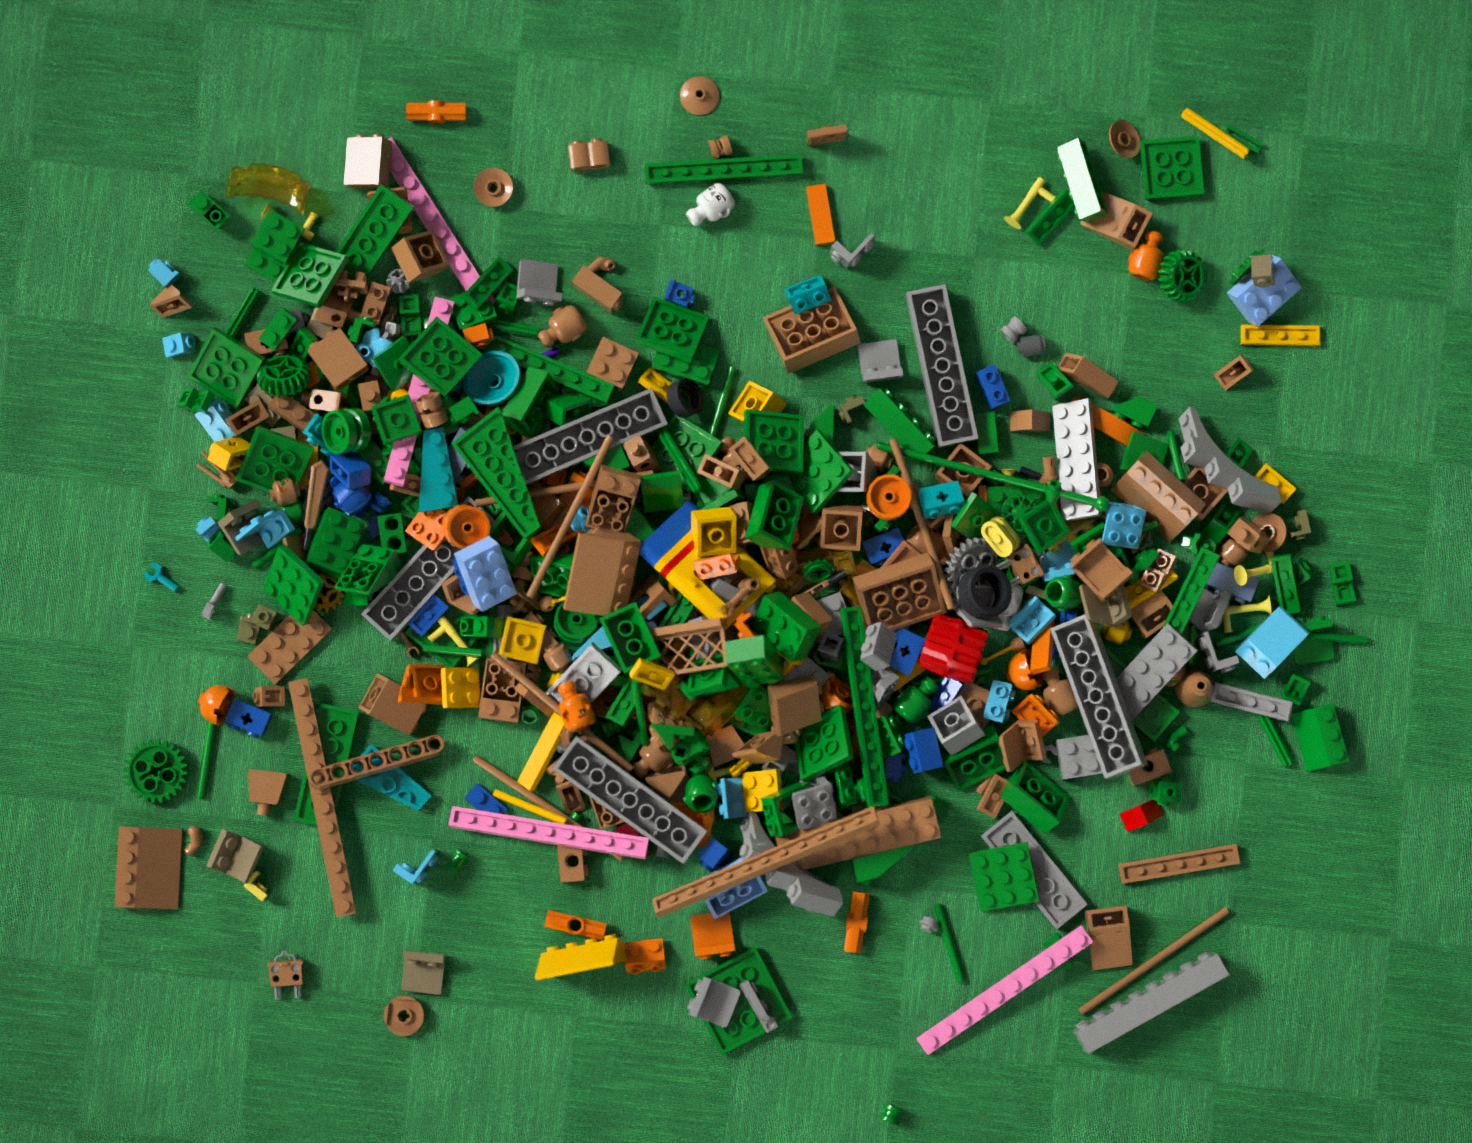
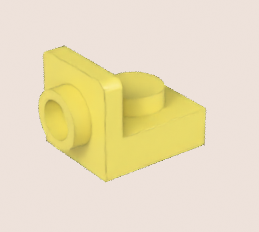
M259 870L252 872L248 883H245L244 887L258 899L265 901L269 894L266 892L267 888L260 882L255 883V880L261 874Z

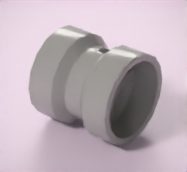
M1015 316L1007 326H1003L1000 329L1002 335L1012 344L1018 340L1019 334L1023 335L1027 331L1025 325Z

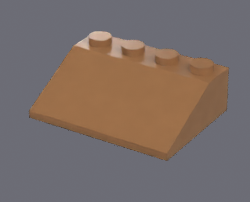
M835 287L828 289L831 301L796 315L792 307L788 306L763 317L788 374L860 343L857 329Z
M1147 451L1111 488V491L1126 504L1137 505L1145 509V521L1152 522L1156 520L1158 528L1155 530L1169 543L1206 505L1205 502Z
M578 533L563 609L606 616L627 606L641 541L629 533Z
M928 553L852 577L867 628L869 625L882 622L893 631L932 618L936 614L946 613L935 566Z
M119 827L115 907L179 909L183 829Z

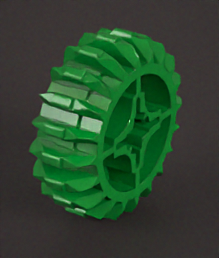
M1177 249L1170 252L1168 256L1163 257L1164 262L1160 263L1162 269L1157 271L1160 273V278L1157 280L1161 281L1159 288L1164 289L1163 294L1168 295V299L1175 302H1189L1196 299V296L1201 295L1200 289L1205 288L1203 282L1207 281L1204 278V274L1207 272L1203 270L1206 264L1201 263L1202 258L1197 256V253L1191 252L1188 249ZM1181 261L1185 262L1184 266H1181ZM1181 286L1185 288L1183 291L1179 289Z
M289 353L287 355L281 354L277 357L273 355L272 359L266 358V362H263L262 366L259 367L257 382L265 394H270L271 397L277 395L278 398L281 396H286L287 398L288 395L294 396L296 392L301 393L302 389L307 388V384L310 383L311 371L307 361H304L303 357H298L297 354L293 356Z

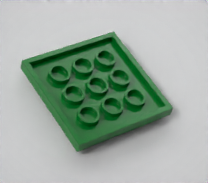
M756 947L684 983L691 998L694 999L698 992L694 990L698 979L702 980L704 976L740 991L727 1027H721L703 1019L721 1055L766 1032L739 986L743 981L748 980L749 983H754L758 990V993H756L759 1001H764L768 1008L765 1011L767 1016L774 1017L777 1026L792 1018Z

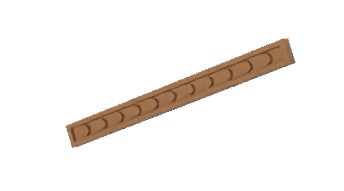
M309 678L288 682L336 918L356 914L331 787L315 790L310 785L311 773L318 768L325 767L326 761ZM321 775L314 777V781L318 784L325 781Z
M874 806L655 897L652 899L655 914L660 918L880 825Z

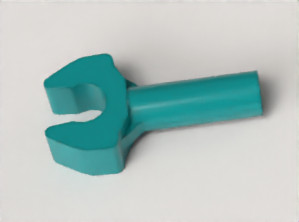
M150 563L149 565L156 570V574L151 576L144 571L146 580L150 583L159 581L175 593L179 586L163 575V567L161 565Z

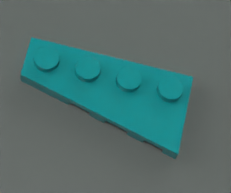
M444 427L423 430L419 513L457 506L458 502Z
M371 744L361 756L379 750ZM375 758L372 760V764L380 767L382 761ZM360 764L352 766L355 772L363 771V767ZM399 767L357 779V781L417 811H420L432 797Z

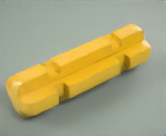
M739 760L736 765L729 769V773L736 778L753 763Z

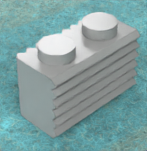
M882 622L869 625L865 632L867 635L865 643L861 647L862 654L860 660L875 671L890 666L889 663L892 659L891 656L897 634Z

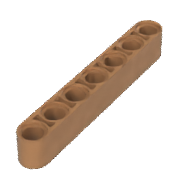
M432 735L318 768L311 773L310 785L315 790H323L440 755L444 747V741L440 736ZM437 742L440 748L433 750L430 748L429 743ZM417 747L421 753L415 756L411 754L410 749ZM399 753L402 759L394 761L391 758V754ZM378 758L382 761V765L376 767L372 764V760ZM360 764L363 767V771L355 772L352 766ZM339 769L343 771L344 776L336 778L333 772ZM321 775L325 781L318 784L314 781V777Z

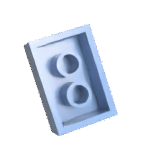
M1274 255L1272 257L1275 263V285L1265 288L1255 287L1250 272L1227 292L1247 322L1257 327L1302 288L1282 259Z
M490 536L454 553L471 601L480 611L483 612L517 594L499 543Z
M738 858L735 862L727 866H723L719 868L717 871H720L722 869H725L729 866L741 862L742 858ZM758 876L705 898L704 901L713 918L717 919L768 891L761 877Z

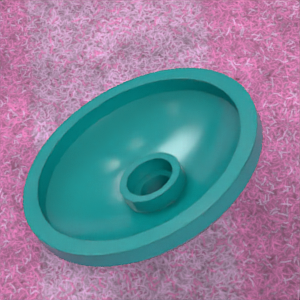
M502 351L485 352L463 377L464 391L473 402L482 406H494L503 403L515 393L521 379L520 367L516 360L508 353Z

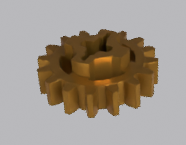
M319 572L318 576L324 581L322 588H326L328 592L326 596H323L322 593L319 594L318 599L322 601V604L316 602L315 608H318V613L325 609L326 614H329L330 608L336 611L335 605H342L340 599H345V594L341 593L344 591L334 589L338 582L335 578ZM326 580L333 582L335 585L328 584ZM337 594V596H336V598L334 599V601H332L331 603H329V600L331 599V597H332V596H335V595Z

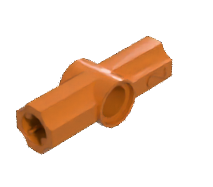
M438 100L428 101L427 103H407L406 120L427 121L429 123L466 121V103H445Z
M853 891L850 912H848L846 921L847 932L844 951L861 954L863 936L866 932L868 921L867 910L870 894Z
M548 910L544 927L603 940L607 923ZM574 919L581 922V928L577 931L570 928V922Z

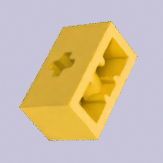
M239 436L213 442L209 449L210 453L207 460L224 471L238 468L242 464L250 443Z

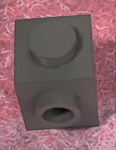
M300 308L289 311L298 318V321L290 330L288 336L297 334L300 328L307 327L306 324L309 323L306 312L303 313Z

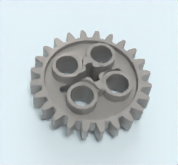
M973 537L972 540L966 538V544L960 542V548L954 547L955 553H949L951 561L945 562L949 567L945 568L944 571L948 573L945 575V579L948 580L947 585L950 587V592L955 594L961 577L970 569L980 565L996 567L1002 561L984 538L980 537L978 539ZM978 577L975 586H991V584L986 579Z

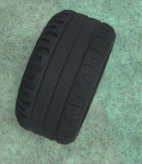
M980 565L970 569L961 577L958 584L959 602H961L962 608L974 618L989 619L1003 613L1010 605L1012 588L1006 574L998 567ZM978 577L986 579L993 587L995 598L992 607L982 604L976 595L975 584Z

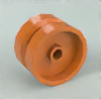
M893 474L882 475L870 484L866 495L867 506L875 517L882 520H895L907 511L911 502V490L907 482L901 477ZM887 493H889V496H893L892 500L885 498Z
M462 504L448 510L443 518L442 530L449 543L464 549L489 536L490 523L486 514L479 508ZM466 524H467V528H468L467 531L464 530V526H465Z

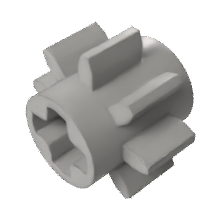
M395 269L388 274L386 283L388 287H391L392 292L401 294L410 288V283H408L402 269Z

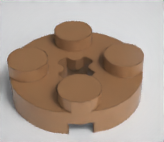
M402 995L394 998L384 1010L386 1026L391 1032L399 1036H408L415 1033L424 1021V1009L421 1003L411 996ZM403 1010L410 1014V1018H406V1021H402V1018L399 1017V1013H402Z

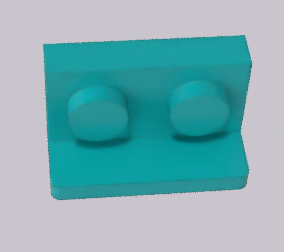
M821 275L784 289L795 315L831 301L827 286Z
M316 413L302 433L308 437L306 441L315 447L318 444L322 447L320 451L330 457L332 452L326 447L322 438L321 429L324 418Z

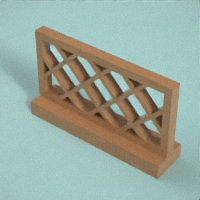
M714 618L649 629L654 642L661 641L666 645L660 653L661 657L652 663L658 664L660 660H663L669 665L667 669L671 670L673 668L675 670L673 671L675 675L728 667L726 665L725 642H727L726 618ZM720 631L721 640L716 645L709 638L713 632ZM694 635H699L704 639L698 648L690 642ZM676 638H680L685 642L679 651L671 645ZM706 642L715 647L709 657L701 651ZM687 645L696 650L690 660L682 654ZM669 648L677 653L672 662L663 657ZM717 650L723 654L724 663L717 664L712 660ZM698 654L706 658V661L700 667L693 663ZM679 657L688 662L681 670L674 666Z

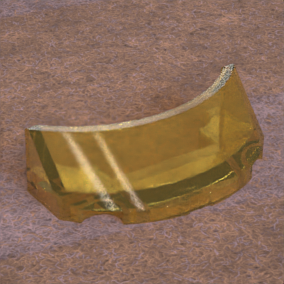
M250 163L248 168L240 166L232 168L228 178L226 197L232 198L243 195L269 197L291 206L299 214L304 215L310 185L307 181L299 180L298 174L286 168L264 163Z
M816 547L797 554L798 570L787 579L776 576L778 590L791 600L800 590L812 584V582L804 578L802 571L804 570V565L809 564V560L816 561L817 558L819 560L825 558L827 561H831L835 569L834 575L843 570L847 575L849 574L846 579L853 580L852 577L858 576L859 573L852 552L849 550L842 551Z

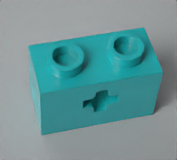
M958 481L919 489L918 499L924 519L938 518L949 513L957 514L964 505V498Z

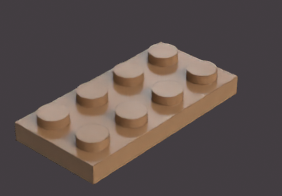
M314 610L309 623L305 626L299 624L289 615L247 657L276 685L333 629Z

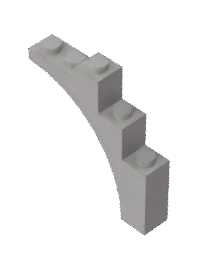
M1189 407L1181 415L1179 423L1185 443L1180 448L1184 463L1204 468L1208 484L1228 488L1232 504L1266 513H1271L1282 502L1277 486L1250 475L1238 467L1217 447L1200 421L1196 408Z
M749 812L740 825L744 838V844L740 849L742 861L775 847L763 830L757 813ZM793 863L786 864L764 874L767 885L788 891L793 906L834 917L843 904L840 889L809 876Z

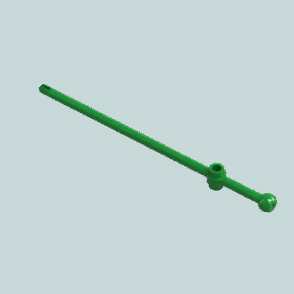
M877 443L876 448L878 450L893 453L890 444ZM900 447L902 455L905 457L1045 493L1046 500L1051 503L1057 502L1062 497L1095 506L1100 512H1104L1108 508L1109 500L1107 497L1093 498L1062 490L1061 482L1058 480H1051L1048 485H1043Z

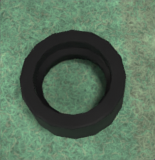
M684 378L670 384L666 394L667 402L670 409L678 417L687 418L700 412L703 408V394L694 381ZM681 389L689 399V407L683 402Z

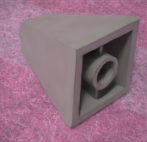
M839 452L853 468L854 473L837 492H867L870 484L878 478L879 474L869 453Z

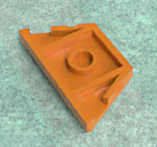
M409 664L405 670L398 703L443 705L441 668H446L445 665Z

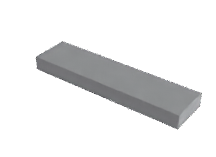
M1215 682L1214 692L1210 701L1284 721H1289L1293 701Z

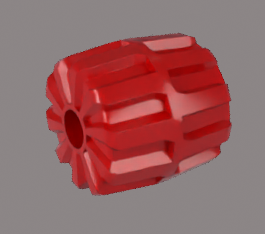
M936 614L932 619L918 664L921 668L942 677L972 683L988 639V631L980 627L972 628L967 625L966 621Z

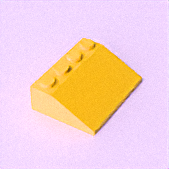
M616 934L604 936L602 941L592 938L585 940V944L578 945V942L566 944V948L559 949L558 946L548 947L547 952L541 953L535 979L539 980L626 961L623 937L616 938Z

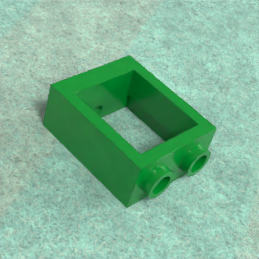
M503 511L490 528L489 536L496 540L509 521V518ZM542 526L526 539L523 538L513 553L500 546L505 562L518 568L533 546L531 543L532 538L543 532Z
M795 783L761 798L762 810L765 813L770 836L783 837L799 830L797 822L784 827L778 801L792 796L795 792L809 789V783Z

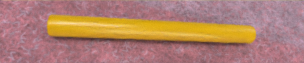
M497 789L493 792V797L556 823H567V818Z

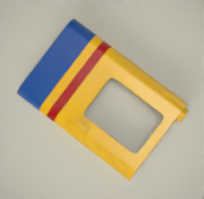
M688 500L641 544L639 554L708 619L723 618L727 614V610L725 608L722 611L717 612L720 606L725 605V603L694 575V561L709 558L710 556H696L691 531V511L701 509L691 500ZM736 545V553H731L732 557L740 556L742 563L739 569L748 577L758 579L760 587L735 608L730 617L726 618L727 626L725 630L762 595L766 593L771 594L777 587L775 585L777 580L739 545Z

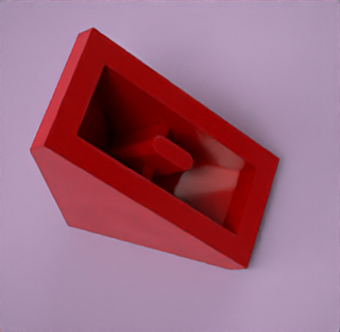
M1152 799L1119 814L1127 832L1164 816L1157 801Z

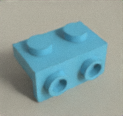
M220 397L210 404L207 412L195 414L214 442L234 436L225 420L232 413Z
M1035 596L1024 604V608L1019 613L1011 617L1008 625L1029 645L1056 618V615Z
M993 680L983 715L985 719L1003 725L1005 720H1009L1011 709H1008L1009 703L1014 701L1016 690H1013V684Z

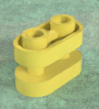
M993 517L981 528V534L996 554L1001 557L1009 556L1020 546L1019 536L1002 517Z

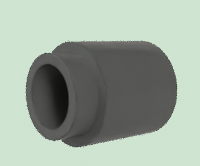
M1044 336L1021 337L1019 342H1016L1017 352L1022 354V357L1039 355L1046 351Z

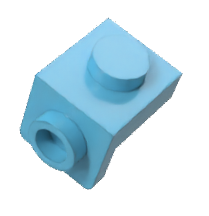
M177 333L162 338L166 357L196 352L193 333Z
M211 516L200 520L197 523L198 527L195 529L207 542L218 528L223 532L219 524Z

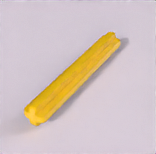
M1186 108L1183 111V119L1241 158H1245L1249 154V148L1191 109Z

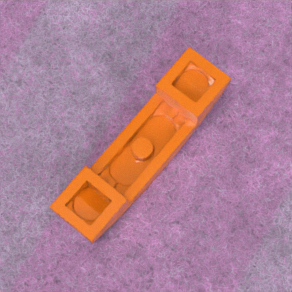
M1074 396L1073 399H1072V401H1077V400H1082V399L1077 398V397ZM1092 404L1094 429L1113 438L1117 443L1127 447L1131 432L1143 435L1142 432Z

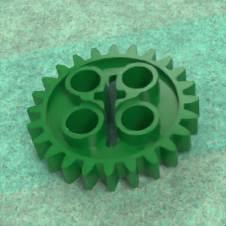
M148 739V745L140 742L141 749L134 746L136 753H128L131 760L124 761L129 764V767L123 768L124 771H128V774L123 776V778L130 780L126 786H133L130 793L137 791L136 798L139 799L144 796V802L151 798V802L155 804L158 798L159 802L163 803L164 797L170 801V794L178 796L176 789L183 790L184 788L180 784L181 782H187L183 775H188L189 772L184 771L183 768L187 767L188 764L182 763L186 756L179 757L182 750L174 751L175 744L168 747L167 740L162 745L160 739H156L155 744L152 739ZM160 752L165 755L163 763L156 761V755ZM141 761H145L147 764V769L144 772L138 770V764ZM169 762L172 763L170 767L158 771V776L152 774L140 780L141 776L153 772V767L161 768ZM171 770L174 773V778L168 782L164 776L166 771ZM150 779L156 782V787L153 790H149L146 785Z

